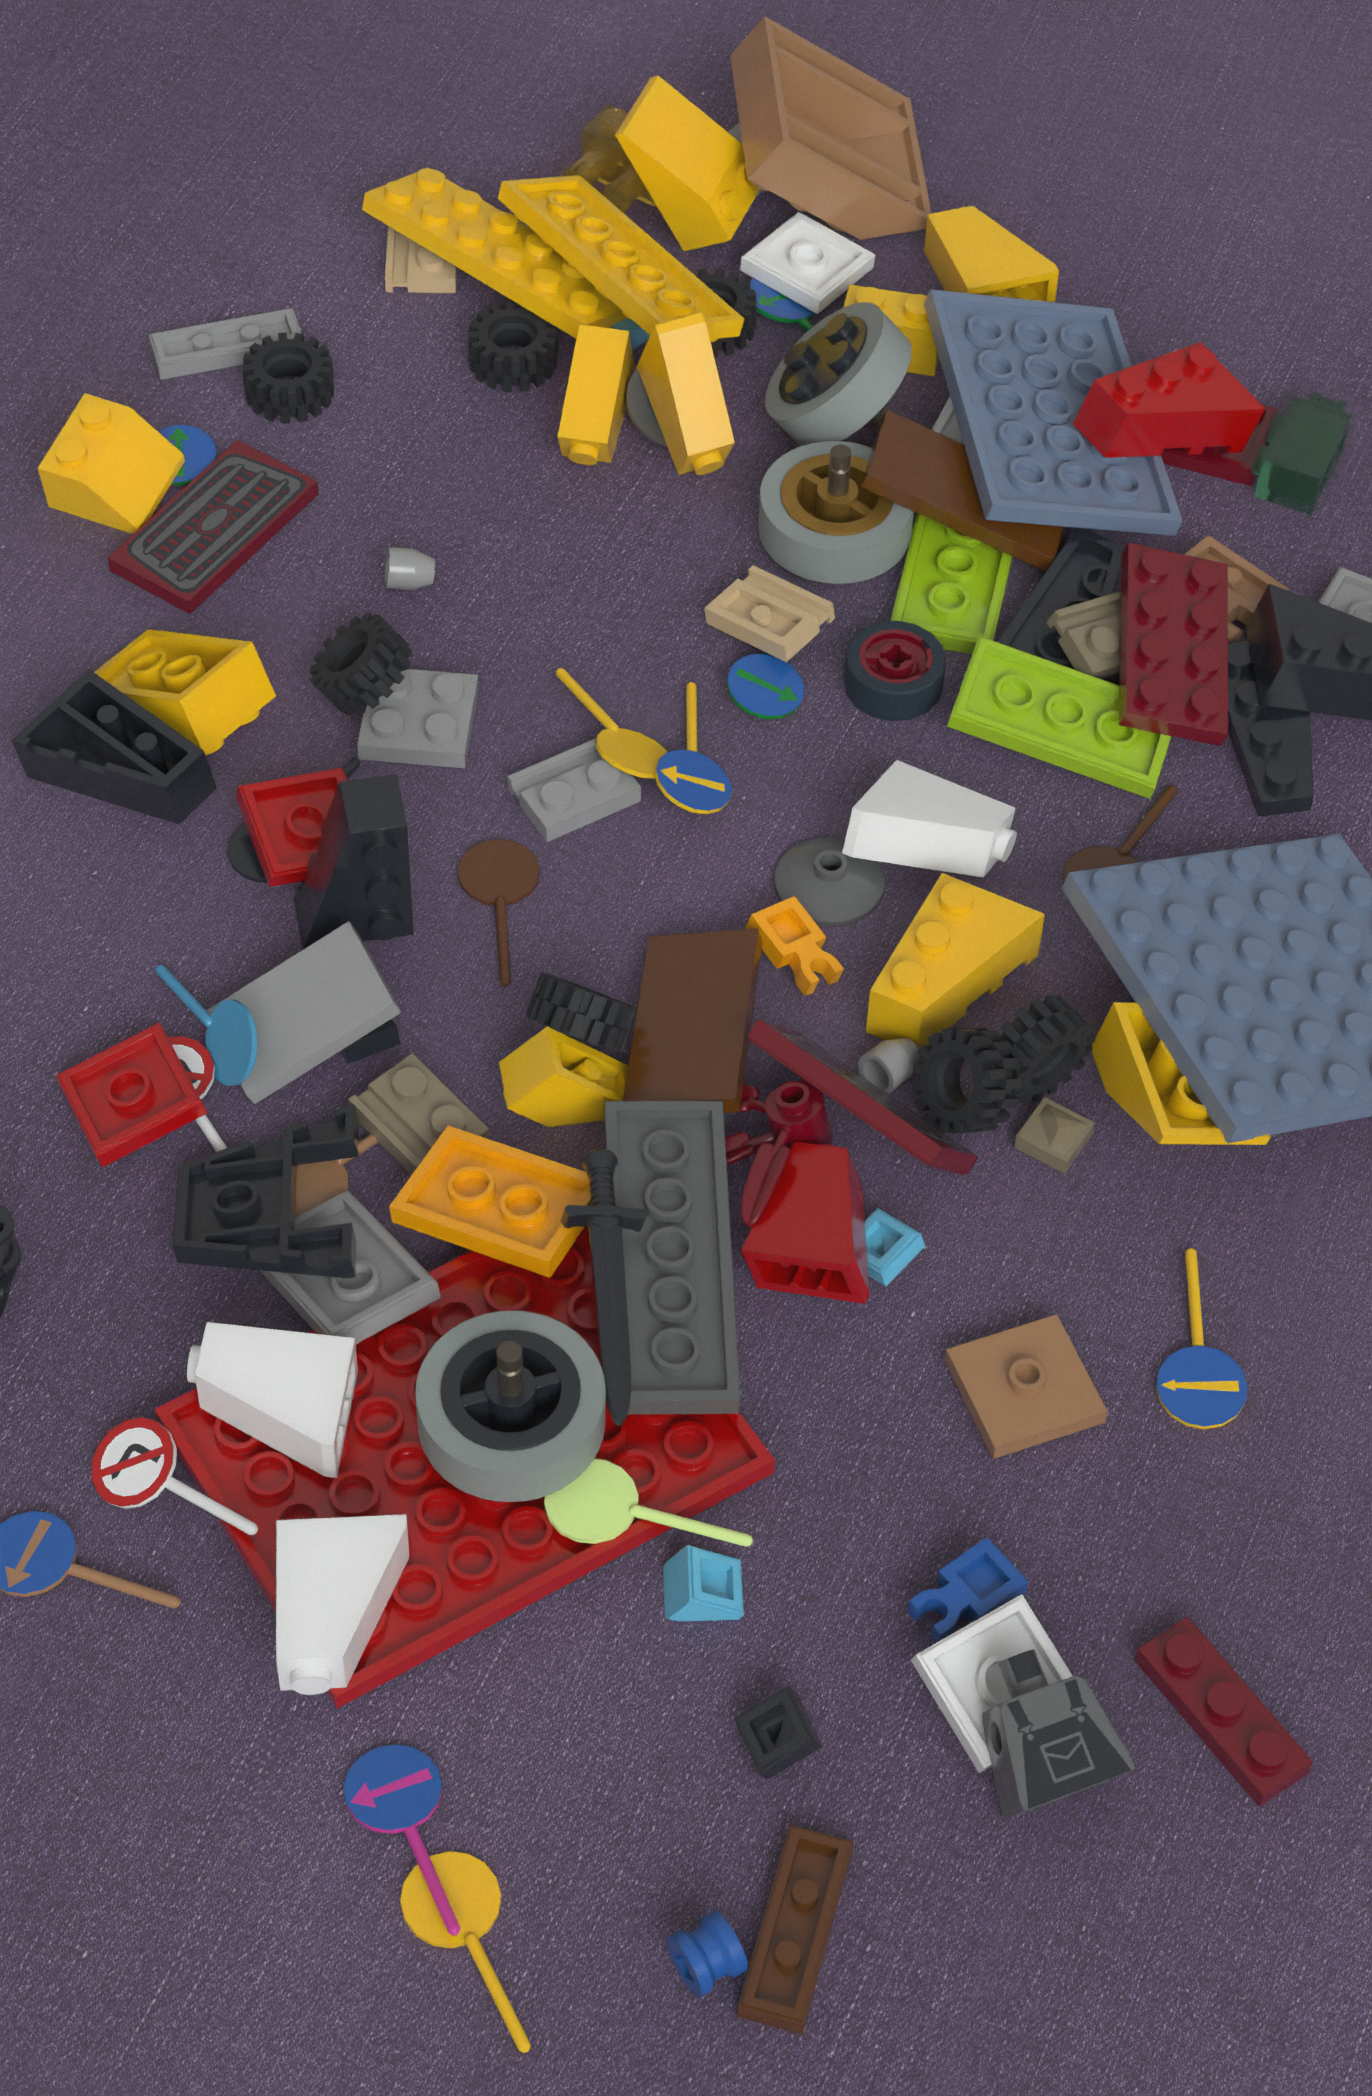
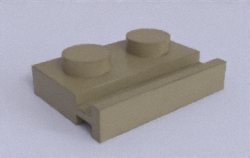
M1121 591L1055 610L1046 623L1050 629L1055 627L1059 632L1061 638L1058 643L1075 670L1099 679L1120 674Z
M413 1053L368 1084V1089L358 1097L354 1094L348 1099V1106L355 1105L359 1123L370 1134L374 1135L377 1141L411 1175L448 1125L487 1139L489 1137V1128Z

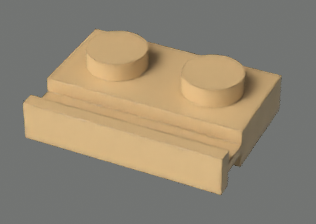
M388 226L385 268L386 292H393V287H407L408 293H456V266Z
M754 565L748 569V577L743 581L740 579L735 580L704 608L707 624L785 662L789 661L820 633L819 626L823 622L831 623L835 619L832 602Z

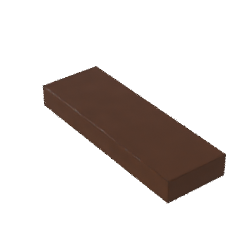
M789 1825L739 2000L737 2017L803 2035L853 1853L854 1841Z

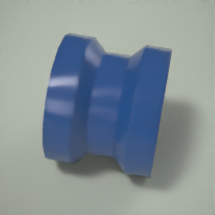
M713 1910L701 1917L699 1927L690 1932L678 1930L666 1937L667 1949L678 1974L697 1998L713 1991L715 1981L726 1975L734 1978L748 1970L746 1955L739 1939L728 1921L717 1910Z

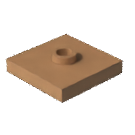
M1057 1314L946 1349L944 1361L993 1459L1106 1422L1108 1411Z

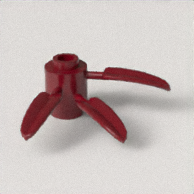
M791 1081L776 1087L768 1095L766 1102L758 1100L760 1092L756 1087L747 1084L743 1085L740 1112H747L753 1109L767 1114L771 1129L770 1132L752 1139L745 1132H738L725 1137L727 1166L753 1155L755 1149L759 1148L749 1170L741 1200L740 1216L748 1228L755 1225L762 1216L789 1159L793 1143L802 1142L820 1145L831 1144L832 1131L823 1094L807 1081Z

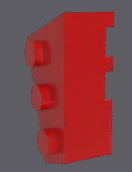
M1199 342L1095 379L1073 425L1104 458L1160 456L1165 448H1185L1188 455L1202 454L1205 447L1226 446L1225 448L1228 453H1241L1265 408L1227 370L1215 354Z

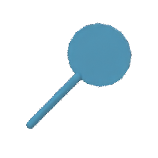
M158 965L155 969L156 974L207 1027L206 1049L210 1052L215 1065V1078L225 1086L241 1085L249 1077L255 1065L257 1054V1030L253 1016L247 1006L238 1000H225L217 1005L210 1015L164 965Z

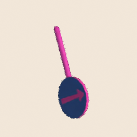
M393 1744L374 1748L360 1756L347 1772L343 1786L346 1808L356 1822L371 1831L388 1834L405 1833L448 1933L453 1936L457 1935L460 1932V1925L417 1830V1826L426 1822L439 1806L443 1790L439 1769L428 1755L414 1747Z

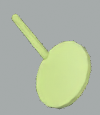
M594 1459L577 1479L561 1490L545 1496L544 1508L552 1526L561 1535L579 1543L597 1544L613 1540L629 1528L635 1517L745 1547L753 1543L751 1535L638 1505L639 1495L633 1479L622 1467L607 1460Z

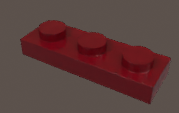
M1188 1617L1137 1649L1135 1662L1259 1807L1309 1774L1313 1763L1311 1758Z

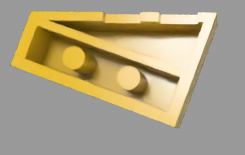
M942 873L870 989L866 1032L884 1040L908 1038L916 1044L918 1049H920L921 1045L930 1044L927 1039L933 1033H942V1029L950 1028L966 1015L969 1005L986 992L991 995L1003 985L1005 976L1020 964L1024 963L1027 966L1039 956L1045 914Z

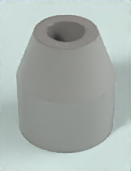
M388 547L385 561V588L411 591L433 585L435 574L434 558L416 549Z
M908 1038L882 1041L860 1057L858 1062L859 1073L862 1077L889 1094L910 1078L913 1073L914 1062H918L920 1059V1055L917 1053L919 1049Z

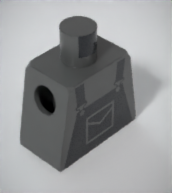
M1035 1649L1017 1654L998 1663L1011 1699L1003 1701L983 1712L982 1723L999 1803L1005 1820L1116 1779L1136 1769L1130 1754L1086 1680L1080 1674L1048 1685Z

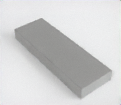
M289 308L148 335L160 380L242 365L244 354H250L249 347L254 343L262 346V338L270 335L272 340L276 341L278 340V333L287 332V339H294L295 333L302 334L294 309Z

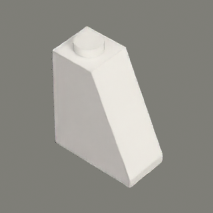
M896 760L852 808L842 853L853 858L984 878L998 860L1005 862L1013 849L1017 832L1010 828L1016 808Z
M207 1322L202 1345H192L187 1365V1380L190 1383H196L200 1408L319 1474L337 1478L358 1374L355 1338Z
M406 1514L277 1520L276 1663L280 1691L294 1690L300 1694L316 1695L324 1693L330 1688L347 1687L409 1559Z

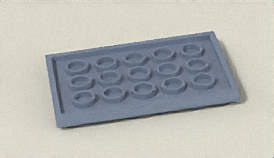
M930 289L924 306L985 519L1175 536L1183 520L1162 456L1104 458L1073 425L1094 380L1132 366L1113 309Z

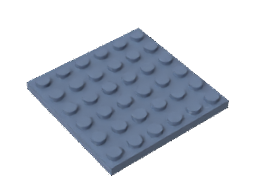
M1340 834L1068 873L1061 889L1134 1001L1139 1004L1143 1015L1158 1038L1165 1044L1174 1058L1175 1064L1183 1076L1185 1075L1188 1084L1202 1105L1207 1109V1113L1217 1128L1220 1129L1227 1143L1372 1116V878Z

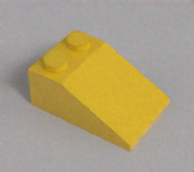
M660 76L651 77L615 136L683 251L730 241L760 190L747 179L743 145Z
M148 629L94 672L205 752V755L219 750L223 746L225 738L240 726L255 720L260 714V709L276 697L254 644L251 641Z
M1113 1002L1095 1038V1042L1092 1044V1054L1106 1093L1158 1144L1267 1145L1271 1138L1270 1134L1254 1137V1139L1227 1143L1224 1135L1207 1113V1109L1202 1105L1188 1084L1185 1075L1183 1076L1175 1064V1060L1165 1044L1158 1038L1143 1015L1139 1004Z

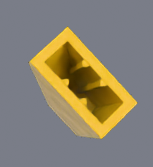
M973 205L927 214L924 253L945 291L1055 302L1059 269L1056 264Z
M701 312L655 325L637 364V369L677 473L681 475L695 471L696 475H705L714 472L724 465L735 442L704 316Z
M579 324L557 436L562 456H567L575 463L595 465L598 461L612 462L627 409V386L633 372L636 370L629 331Z

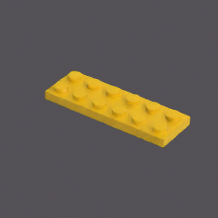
M421 169L416 173L388 182L364 194L362 206L364 212L576 339L579 324L612 329L613 324L627 318L623 315L622 310L607 296L599 293L587 278L579 271L571 268L558 252L551 246L543 243L540 236L531 228L519 222L513 214L500 211L485 202L479 194L465 190L446 179L445 175L438 170Z
M582 176L502 181L498 199L514 213V216L519 221L528 225L540 236L543 243L551 246L558 252L571 268L579 271L594 285V288L599 293L607 296L622 310L624 316L637 323L649 336L655 325L701 312L706 321L710 342H715L721 338L740 336L744 318Z

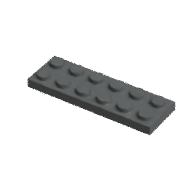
M605 1101V1149L612 1151L618 1159V1165L613 1176L615 1205L624 1208L645 1209L648 1212L640 1232L622 1228L631 1361V1395L628 1414H739L740 1383L723 1101Z

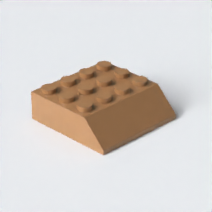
M764 16L730 54L747 179L758 189L771 191L787 200L797 210L808 211L826 221L834 230L839 232L845 231L859 240L926 229L927 214H931L911 100Z

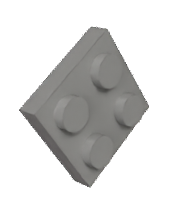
M414 669L404 670L400 672L404 679L400 684L394 683L390 687L394 692L388 698L382 695L379 698L380 704L373 709L367 705L366 711L363 713L357 744L359 760L453 768L466 767L479 690L478 675Z

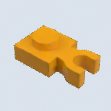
M795 896L751 914L745 928H759L762 939V951L776 969L789 964L794 972L795 983L804 996L812 994L820 981L814 972L820 973L828 985L838 982L844 968L833 955L821 949L827 937Z

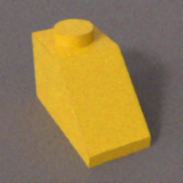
M548 1026L499 1062L504 1088L503 1096L507 1109L548 1128L604 1121L605 1101H623L628 1065Z

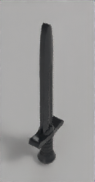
M598 1148L588 1152L582 1161V1166L590 1180L591 1206H566L561 1223L565 1228L584 1226L588 1227L600 1364L605 1378L606 1401L614 1424L621 1426L624 1424L628 1414L631 1395V1361L622 1228L640 1232L648 1212L645 1209L624 1208L615 1205L613 1176L618 1165V1159L612 1151Z

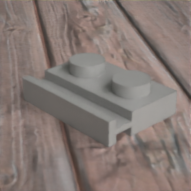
M596 738L507 776L509 793L518 798L521 809L546 842L641 801V786L632 775L613 767L600 756L596 750Z

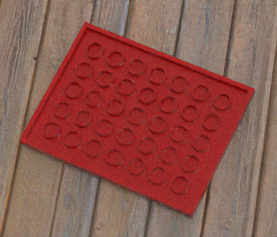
M584 1227L551 1278L475 1251H470L428 1272L437 1281L441 1298L356 1344L358 1374L337 1478L319 1474L201 1409L197 1388L154 1409L156 1421L172 1434L177 1448L176 1454L200 1492L258 1526L257 1533L249 1535L216 1516L275 1612L277 1520L407 1515L409 1559L347 1687L330 1688L326 1691L336 1709L673 1528L635 1517L629 1528L613 1540L597 1544L573 1541L561 1535L549 1522L544 1508L545 1496L528 1501L499 1502L468 1494L453 1486L435 1470L426 1457L420 1442L415 1393L420 1367L433 1345L444 1334L464 1321L498 1311H525L544 1315L567 1325L577 1332L589 1344L600 1362L588 1227ZM314 1330L307 1332L317 1334ZM606 1401L604 1436L600 1449L594 1459L607 1460L622 1467L634 1481L639 1495L638 1505L690 1519L774 1473L775 1459L740 1412L739 1414H627L624 1424L618 1426L614 1424Z

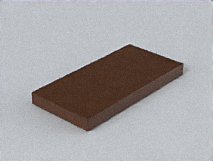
M887 409L880 421L861 487L1043 571H1047L1056 558L1063 526L986 520L964 444Z
M759 928L649 936L623 1101H723V1113L740 1112L750 1039L747 1035L751 1031L762 949Z

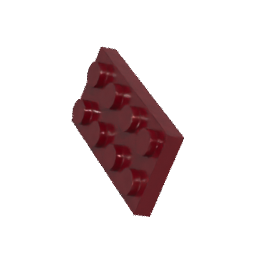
M1133 543L1127 544L1121 555L1119 725L1216 746L1222 745L1228 735V564Z

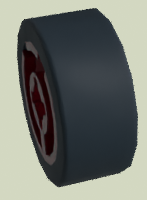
M902 621L877 622L863 628L850 640L845 655L843 681L846 695L857 709L878 719L888 721L911 720L928 713L940 700L946 669L944 649L931 632L916 624Z

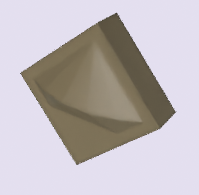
M1044 1097L1016 1135L1014 1148L1065 1174L1093 1136L1095 1122Z

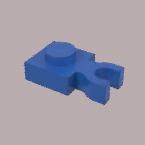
M986 1537L938 1571L937 1584L941 1588L924 1590L910 1599L908 1614L917 1621L927 1612L940 1613L944 1619L933 1625L931 1639L937 1643L955 1633L959 1622L965 1617L974 1622L1021 1594L1024 1596L1027 1592L1029 1581Z

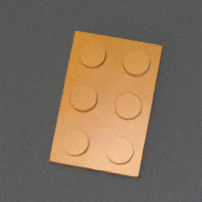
M448 1125L390 1204L391 1220L393 1223L551 1278L584 1229V1226L565 1228L561 1223L564 1209L568 1205L591 1206L590 1180L587 1172Z

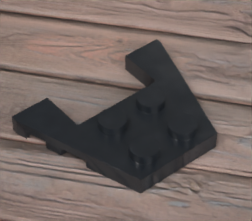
M355 1105L333 1110L335 1120L310 1129L306 1121L285 1127L284 1138L254 1148L251 1140L178 1165L172 1241L177 1262L346 1279L356 1277V1237L352 1222L294 1230L297 1166L358 1157L359 1121Z

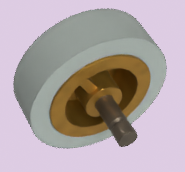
M844 441L816 442L800 446L785 453L769 467L763 477L760 488L758 531L766 552L784 569L812 581L846 584L879 576L895 566L904 556L910 544L914 511L861 487L872 451L871 447Z

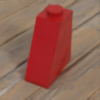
M794 1142L790 1149L789 1159L762 1216L752 1226L741 1249L757 1288L865 1304L870 1293L863 1189L847 1148L837 1147L832 1144L818 1145Z

